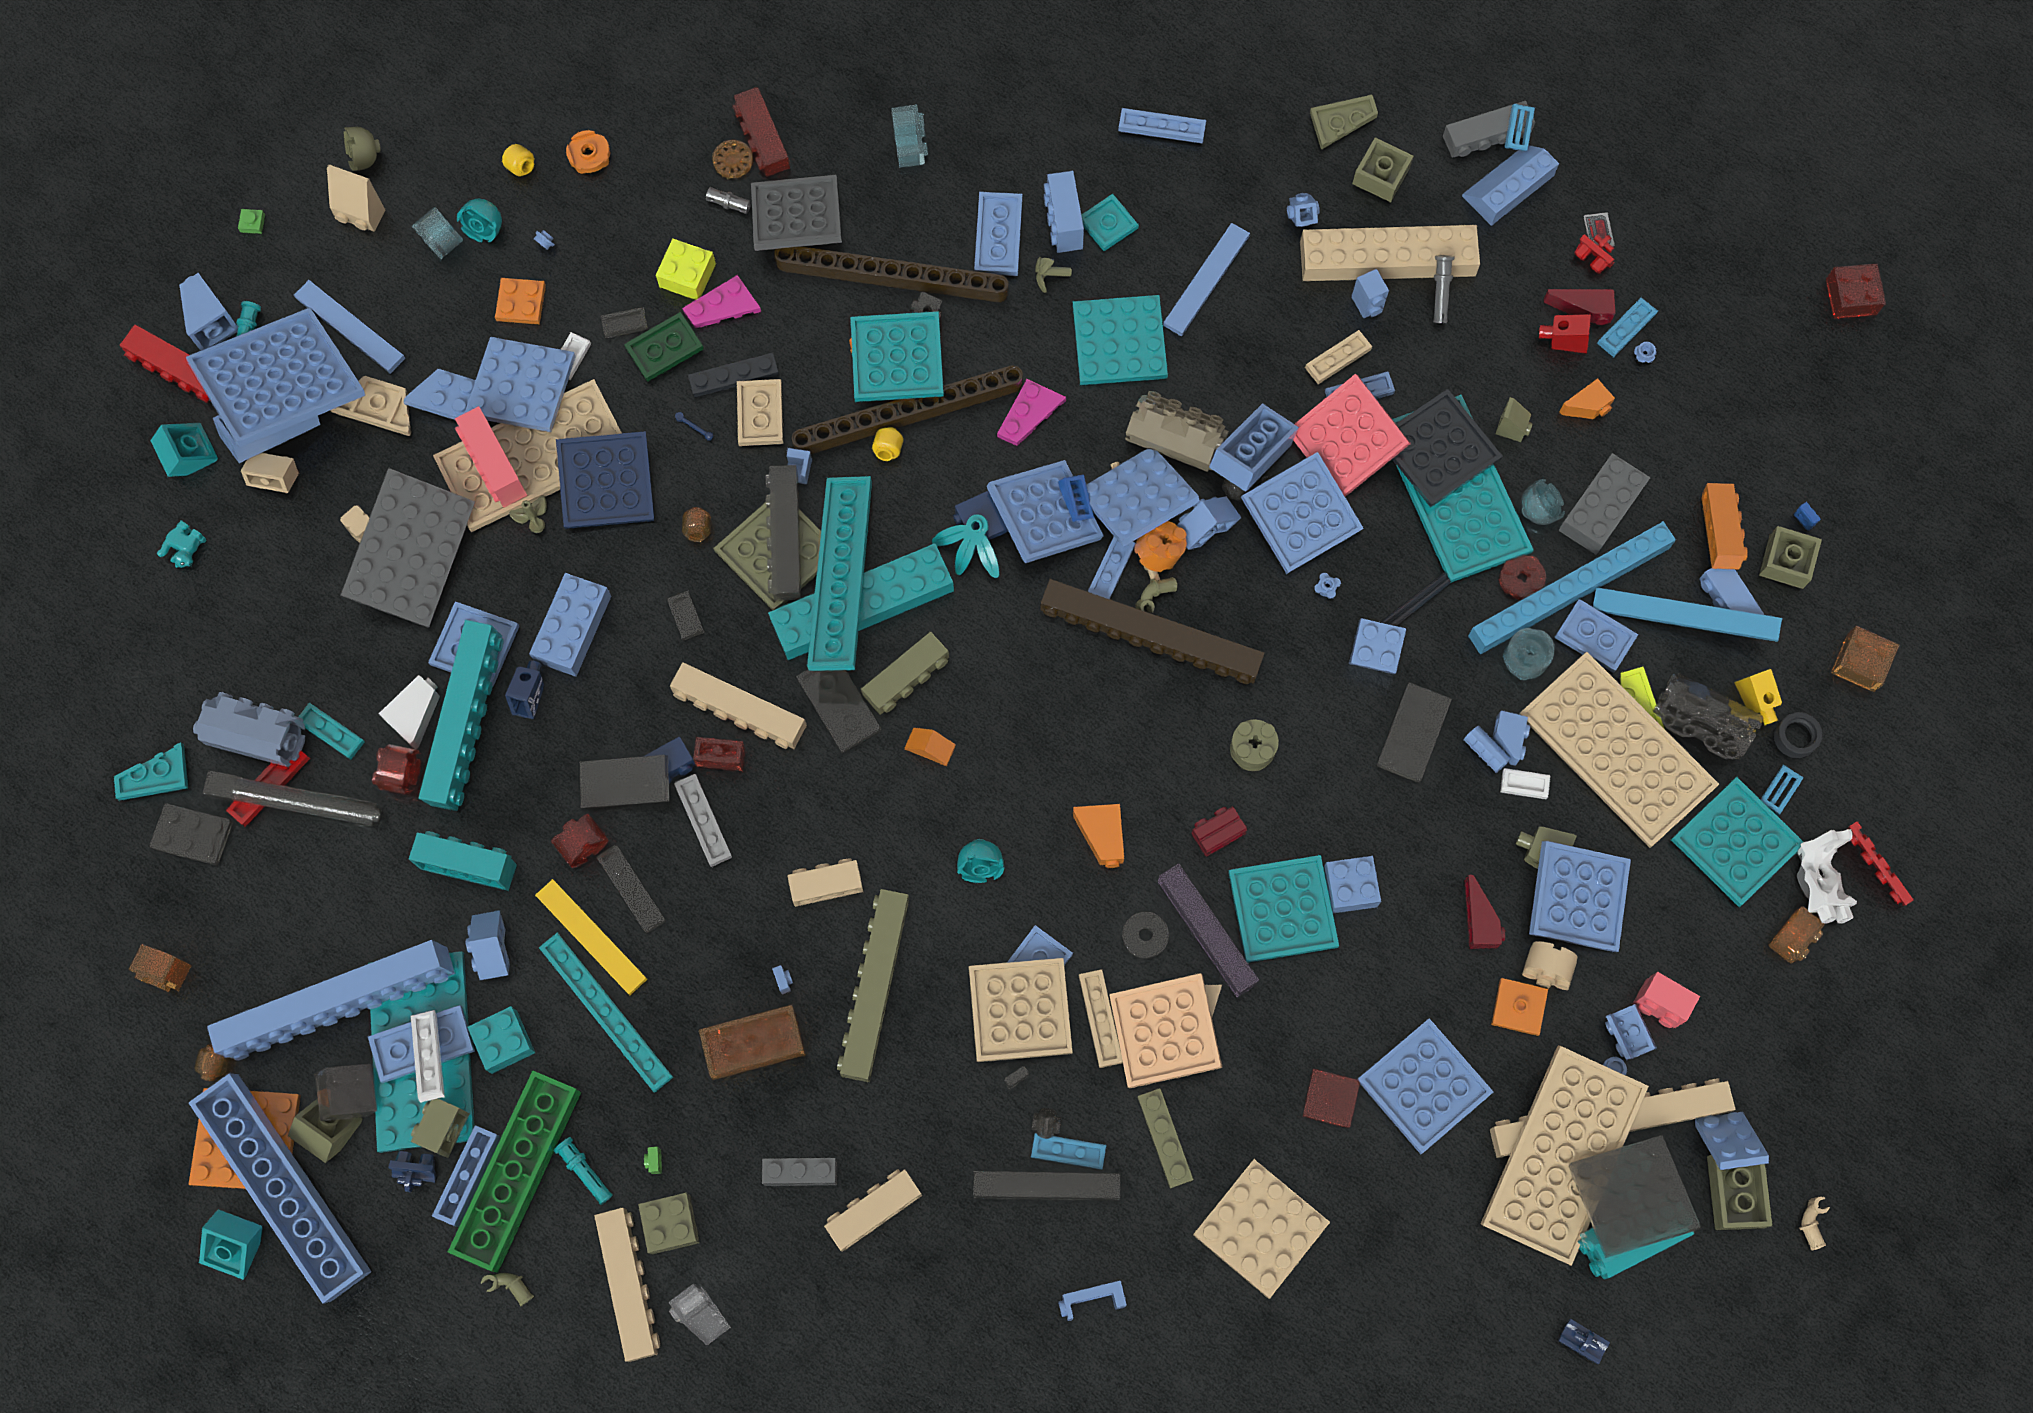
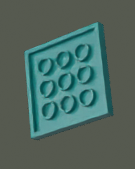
M1159 295L1073 302L1080 385L1167 379L1168 373Z
M939 312L851 317L855 402L944 396Z
M1737 777L1671 839L1738 907L1742 906L1800 849L1803 843Z
M1321 855L1229 870L1228 873L1246 963L1339 947Z

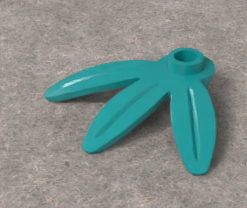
M973 515L968 519L966 525L946 528L932 539V544L945 546L964 538L955 559V572L957 575H961L968 567L977 545L980 560L992 577H999L998 560L990 541L985 535L989 525L984 516ZM975 522H978L980 524L978 530L974 529Z

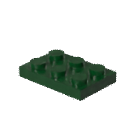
M681 312L624 344L647 382L704 349Z

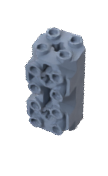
M219 692L218 696L212 700L206 699L203 702L202 711L198 721L194 724L193 732L198 734V740L205 745L286 767L291 765L289 763L290 760L296 761L299 758V752L305 743V735H301V729L305 730V724L303 719L294 716V712L283 708L280 711L273 710L274 707L265 703H260L258 707L252 705L253 702L242 697L239 700L232 699L231 695Z

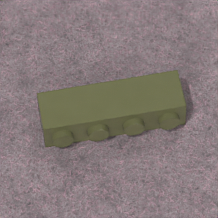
M929 632L861 688L862 695L880 715L884 711L886 713L891 711L896 706V701L901 697H908L913 692V687L919 682L921 684L926 682L930 678L931 672L936 668L938 670L943 668L948 663L949 651L932 632Z

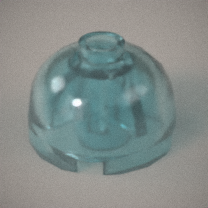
M1545 479L1532 483L1522 495L1523 515L1538 525L1554 523L1563 518L1565 511L1561 512V506L1564 505L1559 491L1552 483L1548 485L1544 483Z

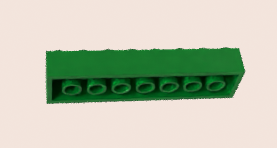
M532 1071L448 1253L498 1273L554 1153L553 1150L556 1148L581 1094L579 1090Z

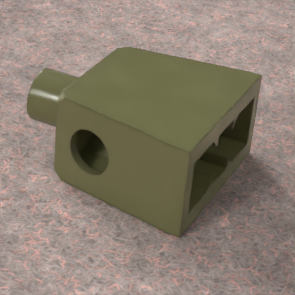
M1538 827L1533 836L1521 831L1516 844L1528 849L1524 860L1538 869L1542 841L1573 847L1576 835L1546 827Z

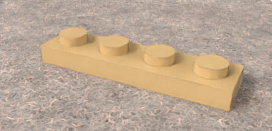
M1102 970L1079 974L1099 1068L1121 1064L1123 1060Z

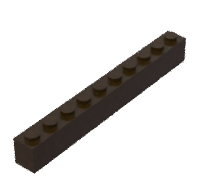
M1052 579L1049 580L1041 601V611L1047 616L1062 617L1070 624L1077 625L1079 623L1085 625L1090 631L1105 632L1113 639L1122 638L1137 647L1143 645L1150 648L1154 653L1169 654L1177 661L1184 662L1186 660L1192 662L1197 668L1215 670V673L1220 676L1226 677L1229 675L1244 684H1249V682L1254 684L1263 660L1264 652Z

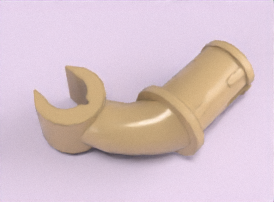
M1815 1197L1809 1200L1808 1208L1803 1214L1801 1227H1799L1800 1230H1803L1811 1250L1826 1246L1817 1226L1819 1223L1816 1221L1818 1214L1826 1213L1830 1208H1818L1819 1201L1825 1199L1824 1197Z

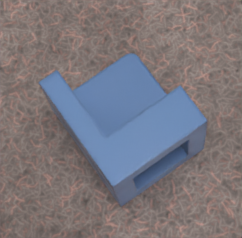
M788 448L786 481L807 484L812 462L810 451Z

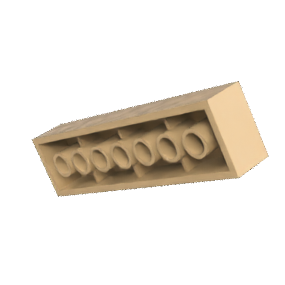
M1477 225L1303 230L1300 240L1303 281L1357 280V277L1375 269L1378 270L1382 279L1432 278L1436 274L1437 260H1435V255L1455 256V260L1452 261V275L1454 277L1476 276L1480 266Z

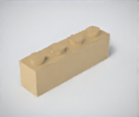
M899 1169L894 1171L887 1177L888 1182L882 1186L879 1183L874 1185L867 1191L868 1196L862 1200L859 1197L847 1205L848 1210L844 1213L836 1212L827 1219L828 1224L824 1227L841 1252L922 1196L906 1170L902 1172Z

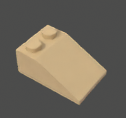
M328 165L329 203L335 219L342 223H352L361 230L369 229L375 232L385 212V208L370 180Z

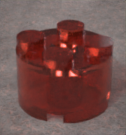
M391 744L385 748H380L377 753V761L379 763L377 771L373 774L372 783L377 785L380 790L409 795L413 790L408 789L411 784L416 785L419 777L421 760L416 759V754H420L419 751Z
M589 814L584 815L577 822L574 819L568 821L563 826L564 831L551 840V843L571 868L586 863L588 856L592 853L594 855L598 854L608 843L606 835Z

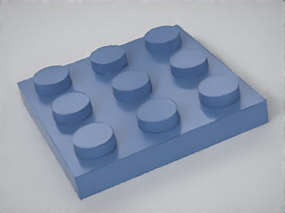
M455 602L428 663L431 666L452 672L465 620L492 625L504 639L503 648L501 651H498L496 659L498 660L497 671L492 673L490 680L493 687L518 631L519 624Z

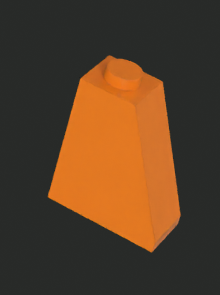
M1120 804L1073 807V817L1099 864L1105 865L1106 868L1119 867V864H1123L1124 850Z

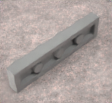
M696 774L674 783L709 865L712 867L732 858Z

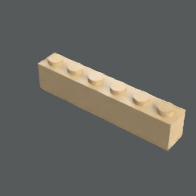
M685 663L681 664L670 685L676 698L682 701L688 699L694 702L693 705L701 710H712L718 718L722 720L729 718L735 721L734 724L739 728L746 730L748 727L754 730L757 736L763 739L769 737L775 740V744L785 749L787 747L795 749L807 726L805 719Z
M620 1208L594 1215L625 1362L657 1355L660 1341L658 1334H654L652 1329L655 1318L653 1310L648 1309L646 1301L650 1299L647 1285H643L641 1275H644V1267L642 1261H638L636 1251H639L637 1237L632 1236L631 1227H634L631 1212L627 1213V1209Z

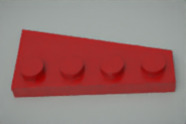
M1855 822L1847 828L1852 831L1850 842L1854 846L1858 844L1863 850L1860 855L1868 865L1873 864L1878 870L1875 875L1883 885L1887 883L1892 889L1889 894L1897 904L1902 903L1904 906L1913 901V898L1898 877L1891 873L1885 859L1879 853H1876L1875 845L1870 838L1862 834L1860 824Z

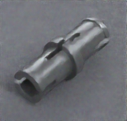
M712 187L707 191V201L722 205L725 209L731 208L745 214L749 212L750 200L735 196L732 192L726 193Z

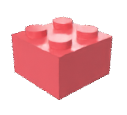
M1656 972L1645 980L1633 1004L1637 1005L1641 1013L1658 1018V1022L1663 1026L1676 1028L1688 1020L1700 996L1661 973Z

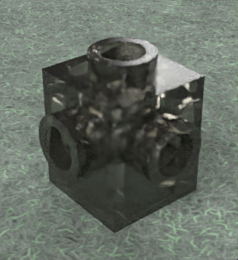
M921 292L918 300L913 299L909 312L922 313L923 308H925L928 312H939L940 318L942 311L939 308L942 300Z

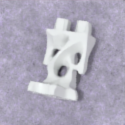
M1851 829L1841 832L1830 830L1814 840L1803 842L1798 850L1801 860V866L1797 873L1798 882L1809 899V913H1818L1821 923H1829L1837 920V923H1845L1853 918L1850 907L1857 904V901L1844 893L1841 874L1831 865L1832 857L1837 852V848L1852 839ZM1819 869L1822 871L1823 877L1820 875Z

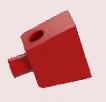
M1591 315L1554 316L1553 326L1540 325L1539 338L1552 339V348L1556 350L1587 353Z

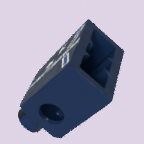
M531 660L528 662L527 668L518 667L505 695L512 715L530 719L535 718L544 688L540 673L542 665L537 661Z

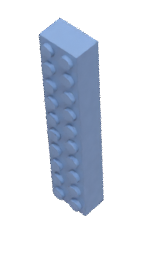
M430 940L211 1024L207 1027L214 1053L233 1058L234 1060H241L249 1056L248 1053L253 1051L261 1052L270 1049L274 1043L289 1042L293 1040V1036L300 1033L302 1035L312 1033L318 1026L333 1025L338 1022L337 1019L344 1016L349 1018L360 1014V1010L365 1008H377L382 1005L383 1001L389 999L391 1001L398 1000L404 997V993L409 991L418 992L424 990L426 985L430 983L445 982L449 979L448 976L455 974L448 948Z
M238 1074L226 1075L189 1102L322 1303L333 1301L371 1273L367 1264Z

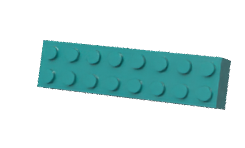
M936 544L927 546L864 573L858 631L954 591L953 581ZM815 593L768 612L788 660L809 652Z
M469 620L464 622L419 794V799L430 806L457 811L458 806H461L463 803L464 793L462 791L464 783L468 782L470 771L468 770L469 763L475 757V740L480 737L481 726L479 725L481 717L485 716L487 710L485 701L487 695H490L492 691L491 676L492 673L497 671L498 660L496 659L498 651L502 650L504 644L502 635L492 625Z

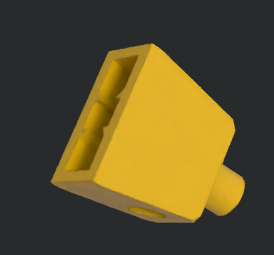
M1771 669L1735 682L1750 715L1760 713L1764 725L1778 721L1773 707L1781 705L1782 701Z

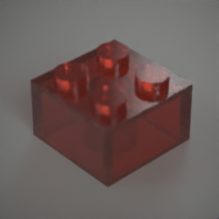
M1877 264L1834 267L1826 278L1834 319L1877 315L1886 304Z

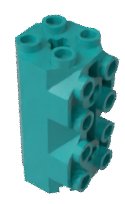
M1670 1190L1663 1191L1652 1198L1646 1199L1580 1234L1581 1239L1577 1241L1580 1244L1579 1249L1584 1255L1587 1254L1591 1262L1589 1267L1595 1277L1601 1275L1603 1279H1608L1694 1235L1693 1230L1688 1231V1226L1692 1224L1687 1212L1678 1198L1671 1199L1669 1195L1673 1193Z

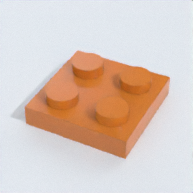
M501 278L495 314L496 321L540 324L545 282Z

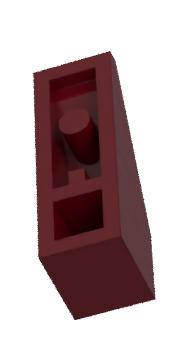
M1548 289L1544 297L1545 304L1570 315H1591L1590 323H1596L1597 325L1611 323L1615 315L1614 290Z
M1468 875L1465 879L1469 949L1498 948L1502 941H1505L1504 927H1501L1500 919L1474 875Z

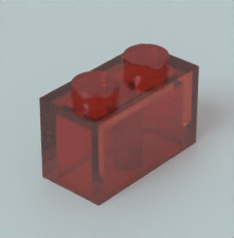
M696 737L693 757L696 766L743 770L745 747L742 741Z

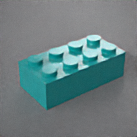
M426 831L425 834L417 832L409 860L419 869L509 891L517 864L511 859L510 855L506 854L507 851L493 847L492 851L484 849V845L470 842V845L461 843L462 840L455 837H448L447 840L439 838V834Z

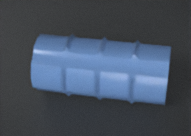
M1479 725L1464 738V741L1496 773L1511 759L1504 752V749H1501L1496 744V741H1493Z

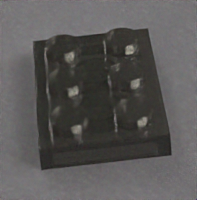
M165 803L149 847L154 850L218 866L233 822L229 819Z

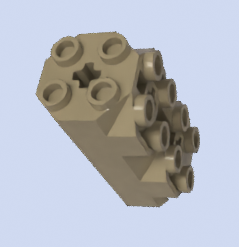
M1149 391L1148 395H1142L1136 405L1139 407V410L1137 409L1131 416L1125 440L1147 449L1156 450L1160 454L1204 471L1212 470L1209 466L1215 451L1226 440L1229 433L1222 424L1223 419L1217 415L1210 416L1202 413V410L1196 407H1190L1189 411H1183L1180 408L1181 402L1175 399L1168 400L1154 391Z

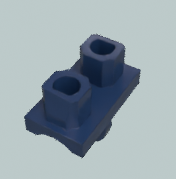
M399 1151L395 1161L390 1160L389 1163L392 1177L398 1178V1184H404L406 1192H412L414 1186H422L423 1181L435 1182L437 1174L434 1169L435 1159L433 1155L422 1154L419 1164L412 1163L413 1156L411 1153Z
M1572 1319L1568 1320L1558 1339L1562 1344L1596 1364L1600 1363L1605 1350L1610 1344L1609 1341Z

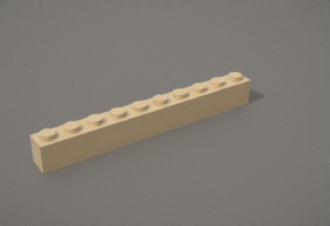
M1719 1079L1705 1081L1706 1086L1697 1087L1696 1083L1681 1086L1682 1090L1675 1092L1673 1088L1662 1089L1658 1091L1659 1095L1650 1096V1093L1646 1092L1629 1132L1729 1113L1736 1110L1728 1081L1720 1083ZM1527 1116L1520 1117L1519 1122L1511 1124L1510 1120L1495 1122L1496 1127L1491 1128L1490 1133L1496 1158L1511 1155Z

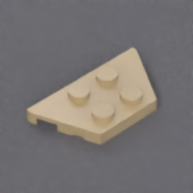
M364 376L358 381L364 389L365 396L330 410L333 413L407 436L411 434L409 406L404 404V398L408 395L407 390L374 378Z

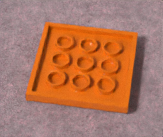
M250 1091L292 1153L294 1140L288 1137L293 1119L298 1114L301 1095ZM199 1119L189 1185L246 1189Z

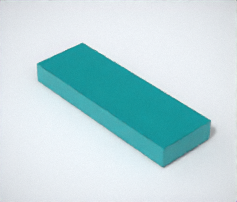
M311 703L298 716L304 720L305 729L350 760L365 742Z

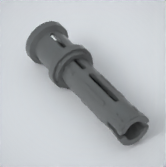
M1435 255L1437 265L1436 274H1434L1433 278L1437 282L1433 322L1447 323L1450 281L1454 277L1452 275V261L1455 260V256Z

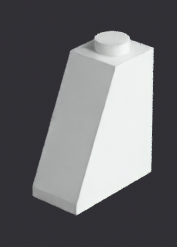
M419 675L379 713L415 750L421 743L440 697L435 691L438 687L429 678L424 680Z

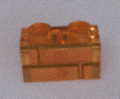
M1801 906L1770 942L1769 947L1789 963H1793L1797 959L1802 961L1810 951L1807 949L1808 945L1811 942L1816 943L1823 935L1821 929L1825 924L1821 923L1819 918L1813 916L1805 907Z

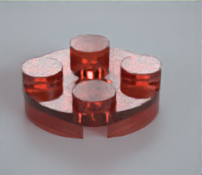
M1522 555L1504 563L1499 575V581L1505 593H1509L1517 600H1523L1543 589L1546 573L1542 564L1539 563L1535 556ZM1520 573H1524L1528 578L1526 582H1523L1522 579H1517V576Z

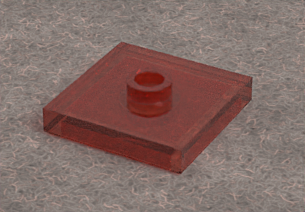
M1313 1069L1302 1116L1350 1128L1360 1082L1356 1079Z

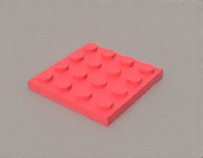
M1357 374L1353 375L1294 424L1299 427L1294 442L1307 458L1317 452L1319 453L1344 496L1348 495L1411 444Z

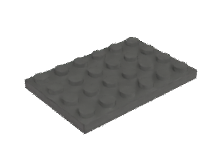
M388 468L340 596L428 628L475 501Z

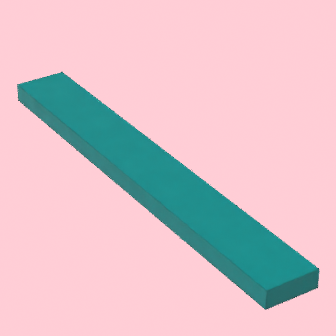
M556 933L542 944L539 949L652 1091L655 1093L670 1081L673 1076L562 937Z

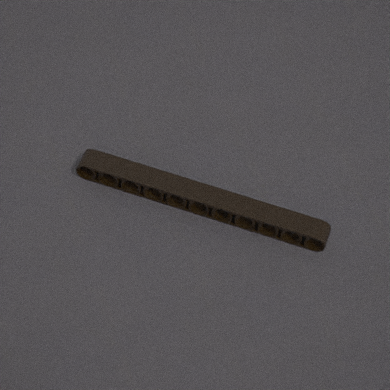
M801 246L778 248L775 250L776 264L784 272L993 302H1002L1008 297V281L1002 275ZM784 256L790 257L787 260L781 259ZM805 259L811 260V261L808 262V263H803V262H802V261L805 260ZM827 262L832 263L830 266H824ZM848 265L854 266V267L851 268V269H846V268H845V267L848 266ZM869 268L875 269L873 272L866 271ZM891 271L896 272L894 275H888L887 273ZM912 274L917 275L916 278H909ZM933 277L939 278L937 281H931L930 279ZM956 280H957V281H960L959 284H952V283H951L952 281H956ZM974 284L982 285L981 287H973ZM995 287H1002L1003 289L1000 290V291H997V290H995L994 288H995Z
M1008 366L944 385V396L898 399L798 429L792 435L793 447L798 450L810 451L813 454L876 435V432L881 428L892 427L896 429L1012 394L1022 388L1023 373L1018 366ZM1016 377L1018 380L1009 381L1008 378ZM989 383L997 384L994 388H990L987 385ZM969 389L976 391L974 394L966 393ZM950 395L955 397V399L950 401L945 398ZM927 402L934 403L931 407H927L924 404ZM906 408L913 409L911 413L903 412ZM887 414L892 416L890 419L887 420L882 418L884 415ZM864 421L871 422V424L868 426L861 425V423ZM843 427L850 428V430L847 432L840 431V429ZM824 433L829 435L825 439L819 438V436ZM800 440L808 441L804 445L797 444Z

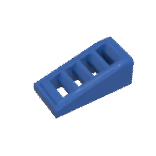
M1084 475L1065 477L1059 480V488L1072 521L1093 519L1094 514L1089 504L1090 498ZM1077 493L1079 497L1074 498L1073 494ZM1081 501L1082 505L1076 506L1075 502ZM1084 509L1085 514L1078 515L1077 510Z

